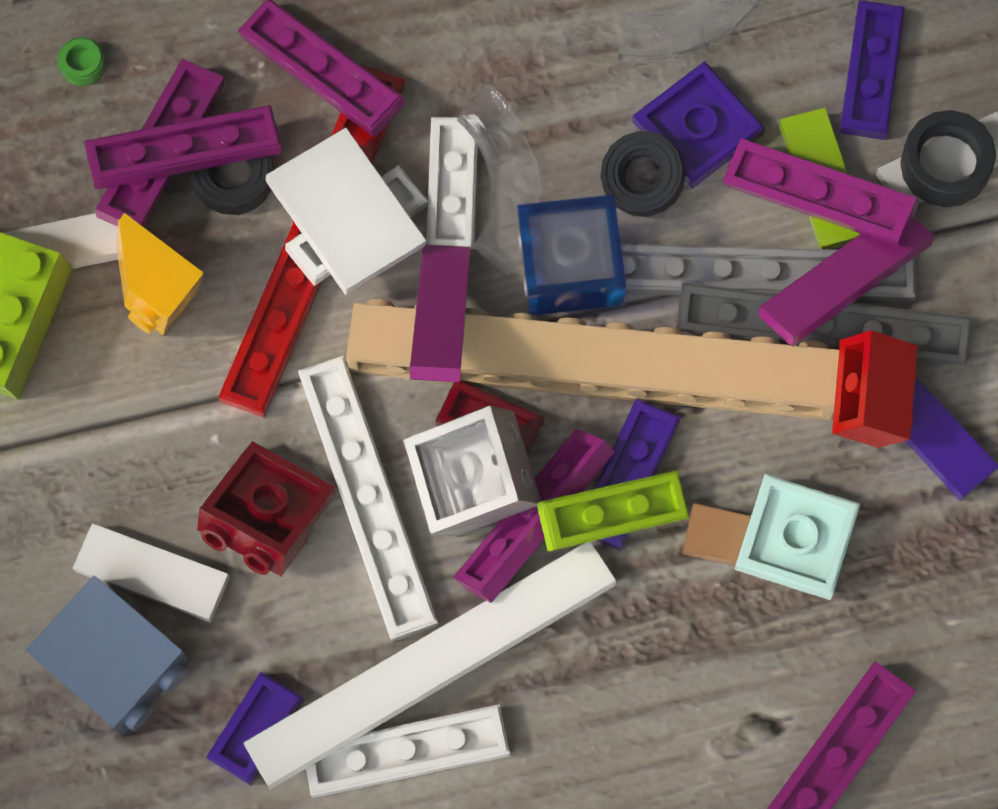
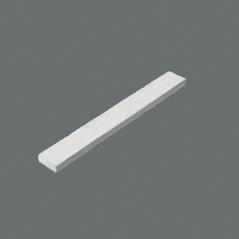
M584 543L503 590L492 603L488 601L481 603L245 741L243 744L271 790L616 586V580L592 543Z

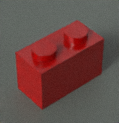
M873 330L840 340L832 434L877 448L910 440L913 424L912 411L914 386L917 376L918 345Z

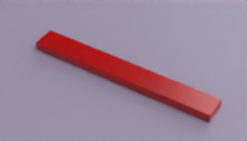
M361 64L364 69L402 95L405 88V80L403 78ZM340 112L331 136L347 128L372 164L389 123L374 138ZM295 222L291 226L218 396L221 403L263 418L267 414L322 284L321 281L314 286L285 250L286 244L302 233Z

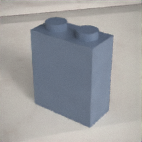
M95 575L25 650L121 736L129 729L136 731L147 721L153 712V708L150 705L163 690L169 693L180 684L187 673V669L184 667L190 661L179 647Z

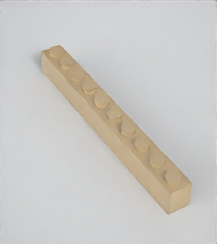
M370 299L366 301V304L353 303L346 354L350 373L410 379L416 305L414 309L395 307L392 302L382 299ZM466 309L460 380L470 385L635 401L637 398L651 403L831 420L834 412L839 350L828 349V345L821 342L806 341L800 343L799 346L792 347L791 345L780 344L779 340L763 336L754 337L751 341L732 340L730 335L721 332H706L701 337L683 335L681 330L671 327H659L654 329V332L634 330L635 328L632 325L619 322L608 323L606 327L588 326L585 321L576 318H561L557 322L538 321L536 316L526 313H514L509 318L490 316L489 312L481 309Z

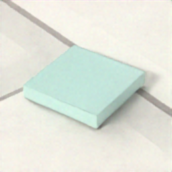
M764 474L734 570L831 600L860 504Z

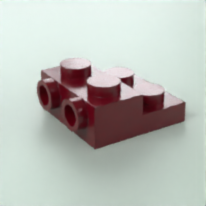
M251 441L199 508L197 530L201 532L203 541L212 549L225 551L228 547L243 555L245 564L255 573L266 575L271 571L282 577L307 543L310 529L334 498L336 487Z

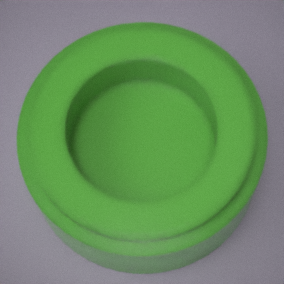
M85 37L74 38L66 42L60 49L58 66L62 75L69 83L76 86H89L100 80L105 73L106 58L102 48L96 41Z

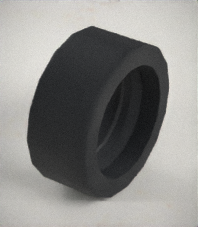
M954 110L933 112L919 120L907 136L900 161L903 180L914 195L928 204L940 207L963 205L976 198L989 181L996 159L994 140L985 125L969 114ZM950 136L958 138L969 145L976 157L975 169L969 178L964 181L950 183L937 180L927 173L921 165L919 156L922 146L932 137Z

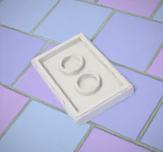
M347 128L342 129L266 175V183L345 295L425 247L426 239Z

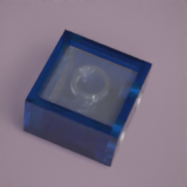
M614 195L517 205L518 240L522 258L523 282L528 314L543 315L625 305L626 281Z

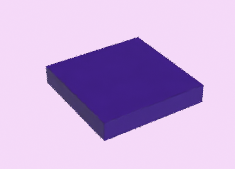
M705 61L636 112L632 117V122L640 131L656 132L674 144L682 154L686 168L685 182L692 189L732 159L740 138L754 142L764 135L765 127Z

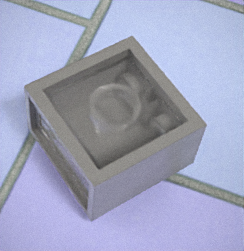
M488 406L404 439L431 534L456 537L536 507V503L541 502L514 411Z

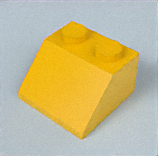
M124 213L118 220L116 248L125 308L131 311L128 318L136 326L149 334L155 329L161 335H164L198 292L204 273Z

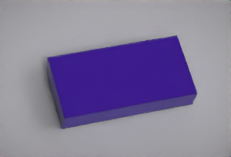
M260 672L206 758L251 786L259 770L243 743L297 712L303 704L304 698Z

